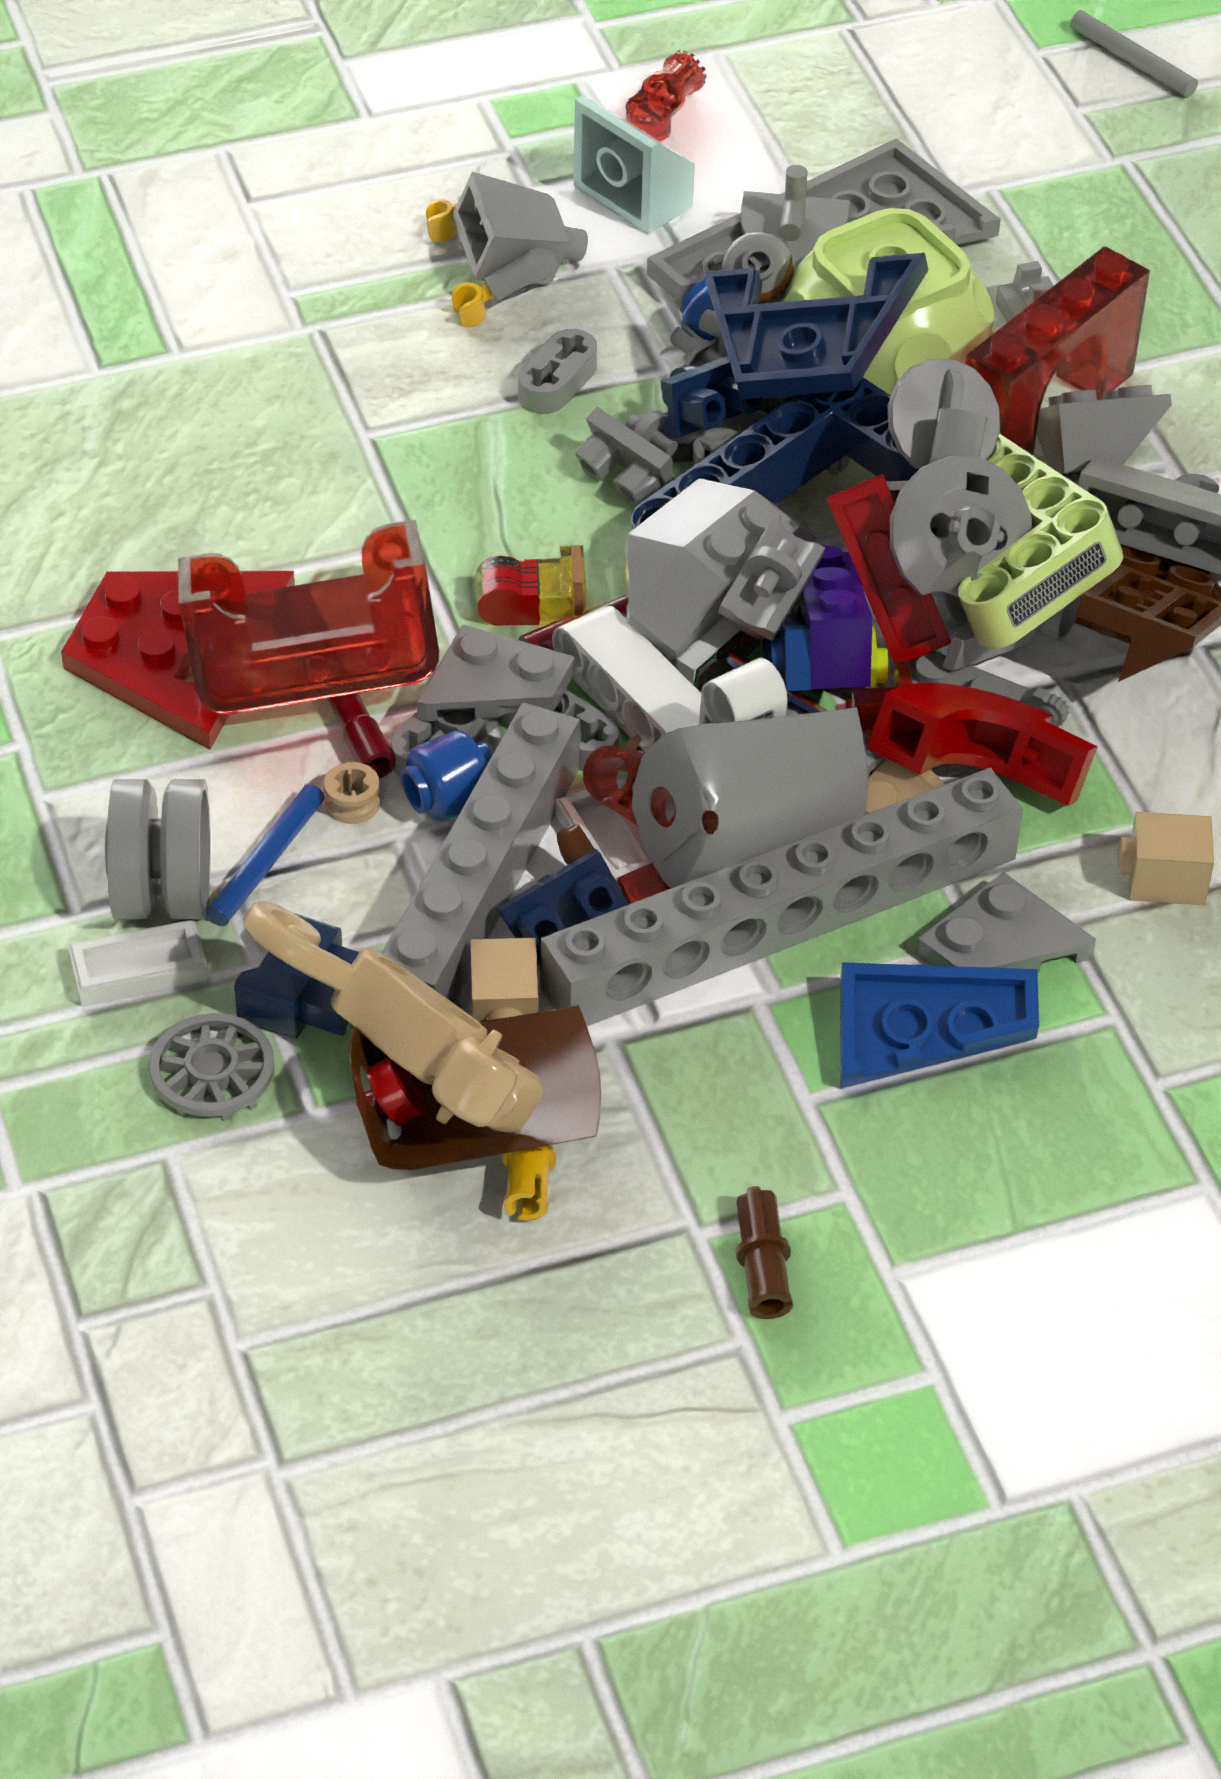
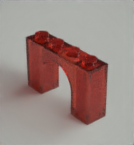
M1103 246L966 355L965 364L974 368L990 385L999 406V434L1034 456L1041 404L1056 370V377L1079 390H1096L1097 400H1103V392L1114 391L1134 374L1150 275L1149 269Z

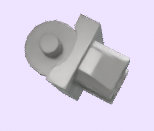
M596 407L586 418L592 434L575 454L582 470L597 481H602L618 463L626 469L613 482L618 493L627 502L637 507L642 501L676 479L671 475L673 465L671 456L675 453L678 443L669 436H665L664 425L667 415L656 410L648 413L644 418L633 414L627 419L626 424L623 425Z
M771 519L722 601L718 613L731 619L734 627L756 639L767 638L773 641L822 558L825 547L794 536L781 524Z

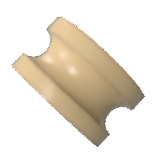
M359 762L339 764L329 770L324 778L325 808L328 814L335 820L346 824L365 822L375 816L380 808V779L376 771L370 766ZM354 790H359L363 793L356 795ZM344 791H348L349 795L351 796H346L341 793Z

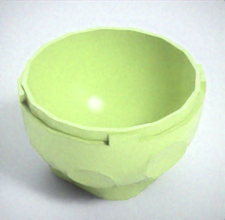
M888 208L873 212L821 235L813 250L795 268L782 302L864 295L868 264L871 257L925 252L929 270L863 377L891 395L895 383L910 367L928 359H955L974 368L983 379H989L994 357V309L991 297L985 285L980 281L972 268L967 254L926 216L910 209Z

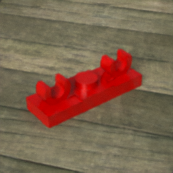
M881 474L828 496V504L895 666L951 644V639L932 593L918 595L900 575L890 549V515L895 502L884 475Z

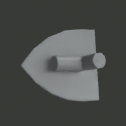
M791 165L786 169L784 194L744 191L741 204V230L743 234L763 232L777 237L785 243L790 251L794 270L813 250L821 235L848 223L850 210L849 200L806 197L808 171L801 165Z

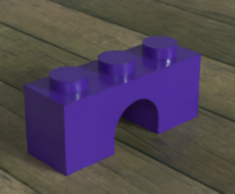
M821 545L825 547L823 556L791 609V614H797L810 629L811 689L871 687L873 618L861 581L849 552H843L835 546Z

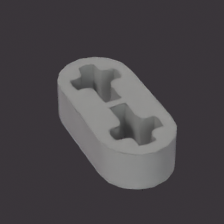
M579 329L561 330L553 334L536 351L518 373V401L523 408L537 414H550L559 411L594 375L597 369V341L593 335Z

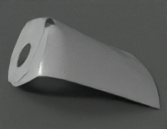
M857 707L784 717L708 723L678 728L664 734L642 757L635 782L632 786L633 798L631 806L637 821L643 848L662 880L670 888H674L865 815L868 789L867 760ZM658 787L668 790L675 802V820L669 827L659 825L651 811V797L654 790ZM705 811H714L717 814L718 825L713 834L706 833L703 828L702 816Z

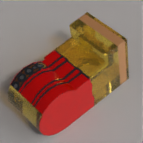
M583 545L559 546L560 558L524 559V561H519L510 556H495L483 561L477 567L475 574L476 604L479 616L485 622L495 626L547 625L561 618L574 617L586 612V577Z

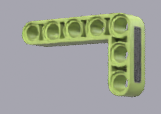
M1001 434L998 435L994 450L986 461L1003 468L1022 489L1032 517V530L1012 543L1008 549L977 572L982 573L983 576L971 581L970 576L966 577L958 588V596L977 642L989 649H999L1017 642L1113 573L1123 560V551L1107 506L1101 500Z

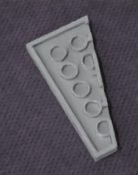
M897 138L807 181L806 197L850 201L848 223L879 210L900 208L910 209L926 216L956 245L999 236L1001 219ZM741 213L648 257L647 275L678 302L682 303L687 293L697 283L705 279L703 272L721 271L726 250L734 240L744 235L741 230ZM768 268L760 269L759 274L765 272Z

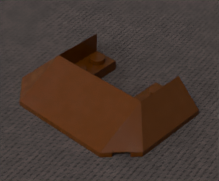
M930 522L931 532L935 534L937 532V529H932ZM1120 544L1123 551V560L1120 566L1113 573L1083 593L1075 623L1102 635L1130 644L1118 680L1119 682L1192 649L1221 625V586L1217 584L1219 574Z

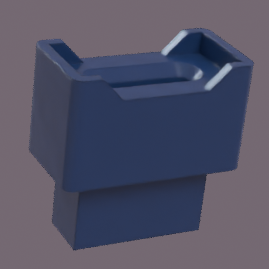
M296 914L319 932L321 942L318 945L319 948L350 964L354 962L360 952L342 946L341 928ZM269 951L259 967L241 972L235 982L236 1015L254 1025L296 1039L300 1036L306 1024L343 1037L347 1032L349 1022L338 1015L331 1006L330 1000L335 989L295 969Z

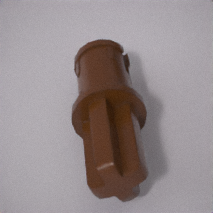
M752 1186L747 1189V1193L738 1196L736 1200L741 1243L736 1248V1258L739 1264L745 1267L749 1293L748 1307L751 1315L760 1319H775L786 1315L793 1308L786 1261L791 1255V1247L787 1239L782 1237L776 1195L772 1190H761L759 1186Z

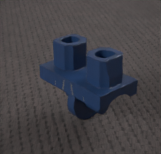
M728 356L698 367L692 365L678 367L671 372L669 378L660 381L662 398L668 408V416L664 425L665 436L675 439L700 429L709 430L720 426L723 420L742 413L750 414L763 409L765 404L764 398H740Z
M594 849L552 875L547 874L537 880V884L498 906L497 910L514 938H536L538 962L541 960L542 937L627 906L629 903L601 853Z

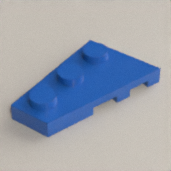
M842 962L840 975V1089L1037 1038L1039 1029L1038 969Z

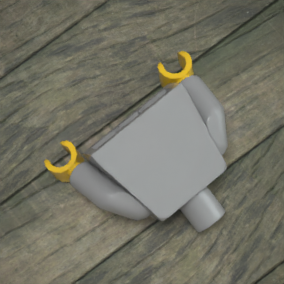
M471 172L462 195L457 197L458 203L452 205L448 200L435 199L429 203L426 209L429 238L434 242H444L452 239L458 231L474 279L486 281L481 286L470 282L460 283L453 290L454 312H459L460 322L464 327L476 326L485 319L484 302L493 297L498 302L530 284L546 285L553 281L563 259L581 261L587 251L588 235L586 230L564 226L556 201L552 196L480 173Z

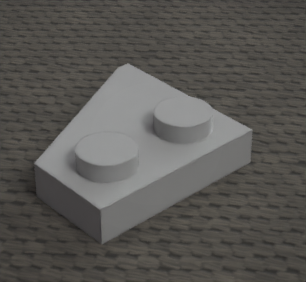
M462 624L417 701V719L437 721V710L474 708L475 719L494 718L508 713H517L522 702L554 711L575 674V656Z

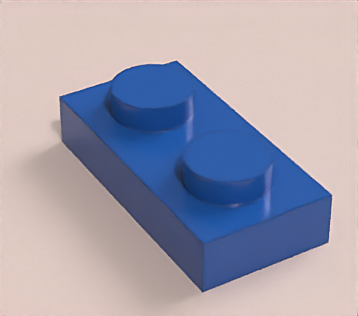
M788 614L773 641L767 638L762 639L763 658L771 662L779 671L786 691L811 690L810 629L797 614Z

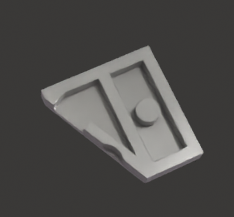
M1003 872L918 938L916 955L933 966L1038 969V972H1040L1041 962L1072 955L1075 963L1087 961L1094 954L1096 938Z

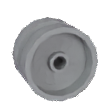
M114 779L110 789L108 820L105 832V866L113 919H147L155 908L158 879H161L164 907L171 919H205L209 903L211 865L210 806L206 779L171 780L164 791L161 819H158L156 793L148 779Z

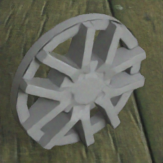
M220 1013L193 1016L167 1029L155 1043L149 1061L150 1077L154 1089L158 1093V1099L162 1103L166 1102L177 1109L178 1115L184 1118L188 1114L204 1117L221 1116L224 1121L231 1119V1113L245 1107L249 1110L257 1107L256 1100L266 1091L275 1072L273 1050L266 1035L257 1026L243 1018ZM211 1027L227 1029L224 1040L211 1039ZM201 1029L200 1041L197 1043L182 1038L192 1031ZM239 1033L253 1041V1043L235 1045ZM167 1050H170L184 1056L185 1058L173 1057L164 1054ZM263 1058V1062L242 1063L254 1059ZM160 1071L174 1074V1076L165 1082ZM257 1080L250 1088L244 1082ZM187 1086H193L184 1097L177 1094ZM227 1088L233 1089L238 1096L226 1100L222 1090ZM207 1095H210V1097H211V1099H212L213 1102H201V1101H202Z

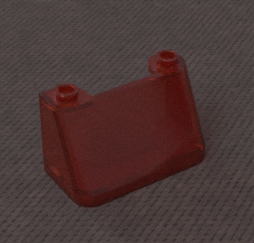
M416 520L385 524L375 528L366 536L361 546V560L364 572L362 575L265 591L245 593L243 576L238 565L231 558L222 554L206 553L178 558L179 606L195 690L200 702L207 709L218 714H235L411 685L428 678L434 672L439 662V646L426 565Z

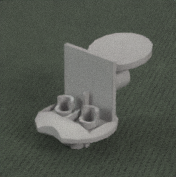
M928 359L910 367L894 385L888 403L889 431L897 450L914 468L919 469L909 481H886L892 497L897 498L890 515V549L900 575L918 595L946 592L959 598L958 588L961 582L969 576L971 581L983 576L982 573L977 572L1008 549L1012 543L1032 530V517L1022 489L1003 468L986 461L994 450L1000 432L999 406L990 385L974 368L955 359ZM930 522H931V528H932V529H937V532H936L935 534H933V533L931 532Z

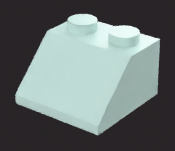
M581 95L575 99L574 186L647 234H650L693 207L695 164L589 98Z

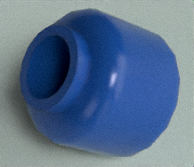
M456 730L413 747L409 751L406 760L407 767L402 768L400 772L403 790L413 809L419 814L426 812L437 821H445L458 816L493 755L488 745L484 742L477 744L470 735Z

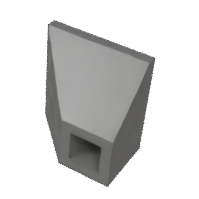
M1152 385L1121 387L1115 391L1103 392V400H1097L1096 390L1065 392L1059 396L1048 397L1049 407L1032 411V418L1047 465L1061 475L1081 473L1095 456L1123 465L1172 406L1171 394L1153 395Z

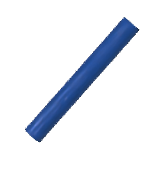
M313 784L304 785L206 909L207 917L211 922L222 927L229 923L323 803L325 796L320 788Z

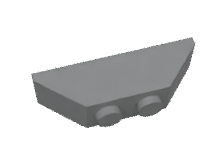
M699 478L626 536L624 548L625 579L628 604L626 606L627 623L674 660L724 617L718 613L720 605L771 519L781 524L788 532L800 539L815 542L816 537L755 490Z

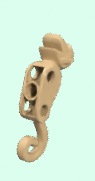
M257 901L251 905L243 918L246 932L280 960L334 988L335 992L330 1001L333 1010L356 1027L396 1064L417 1077L420 1081L432 1085V1093L436 1101L441 1104L436 1116L439 1122L446 1124L453 1115H456L477 1127L487 1126L494 1131L517 1132L523 1128L542 1099L544 1090L538 1075L519 1065V1060L514 1056L498 1049L502 1039L501 1033L492 1030L487 1036V1029L475 1018L385 955L368 948H363L354 962L350 964L319 948L318 945L321 942L319 932L293 912L267 901Z

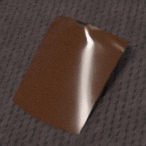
M579 1005L479 1022L487 1029V1036L492 1030L502 1034L498 1049L514 1056L519 1060V1065L540 1077L544 1090L542 1099L523 1128L517 1132L494 1131L487 1126L477 1127L456 1115H453L446 1124H442L436 1119L441 1104L436 1101L432 1093V1085L426 1084L414 1076L422 1092L426 1111L424 1114L400 1126L402 1129L401 1135L396 1140L391 1139L388 1134L387 1120H392L385 1112L382 1114L379 1112L374 1096H372L373 1105H370L365 1095L360 1075V1066H362L367 1075L368 1067L388 1056L357 1028H354L348 1044L350 1068L361 1118L370 1147L378 1164L393 1170H418L597 1137L601 1108L600 1071L596 1052Z

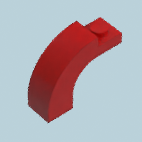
M913 683L897 687L885 693L867 749L919 775L943 764H963L983 769L991 768L996 773L1011 778L1069 806L1079 798L1098 746L1051 724L1052 714L1012 698L960 685Z

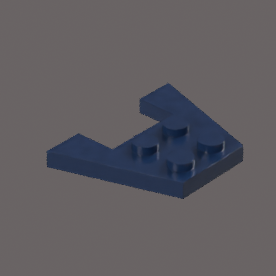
M925 252L871 257L868 264L864 295L759 304L762 290L759 270L745 268L703 272L740 398H776L791 395L854 391L929 269Z

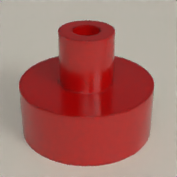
M389 1057L368 1067L367 1075L373 1092L370 1089L365 1092V1095L371 1106L373 1105L372 1096H374L379 1112L381 1114L385 1112L398 1126H402L425 1113L426 1105L422 1092L411 1073L396 1064Z

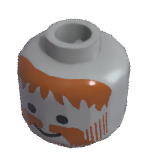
M763 232L747 233L734 240L724 254L721 271L749 268V264L759 271L760 269L768 268L765 272L760 273L762 290L759 304L780 302L784 297L794 270L792 255L785 243L774 235Z

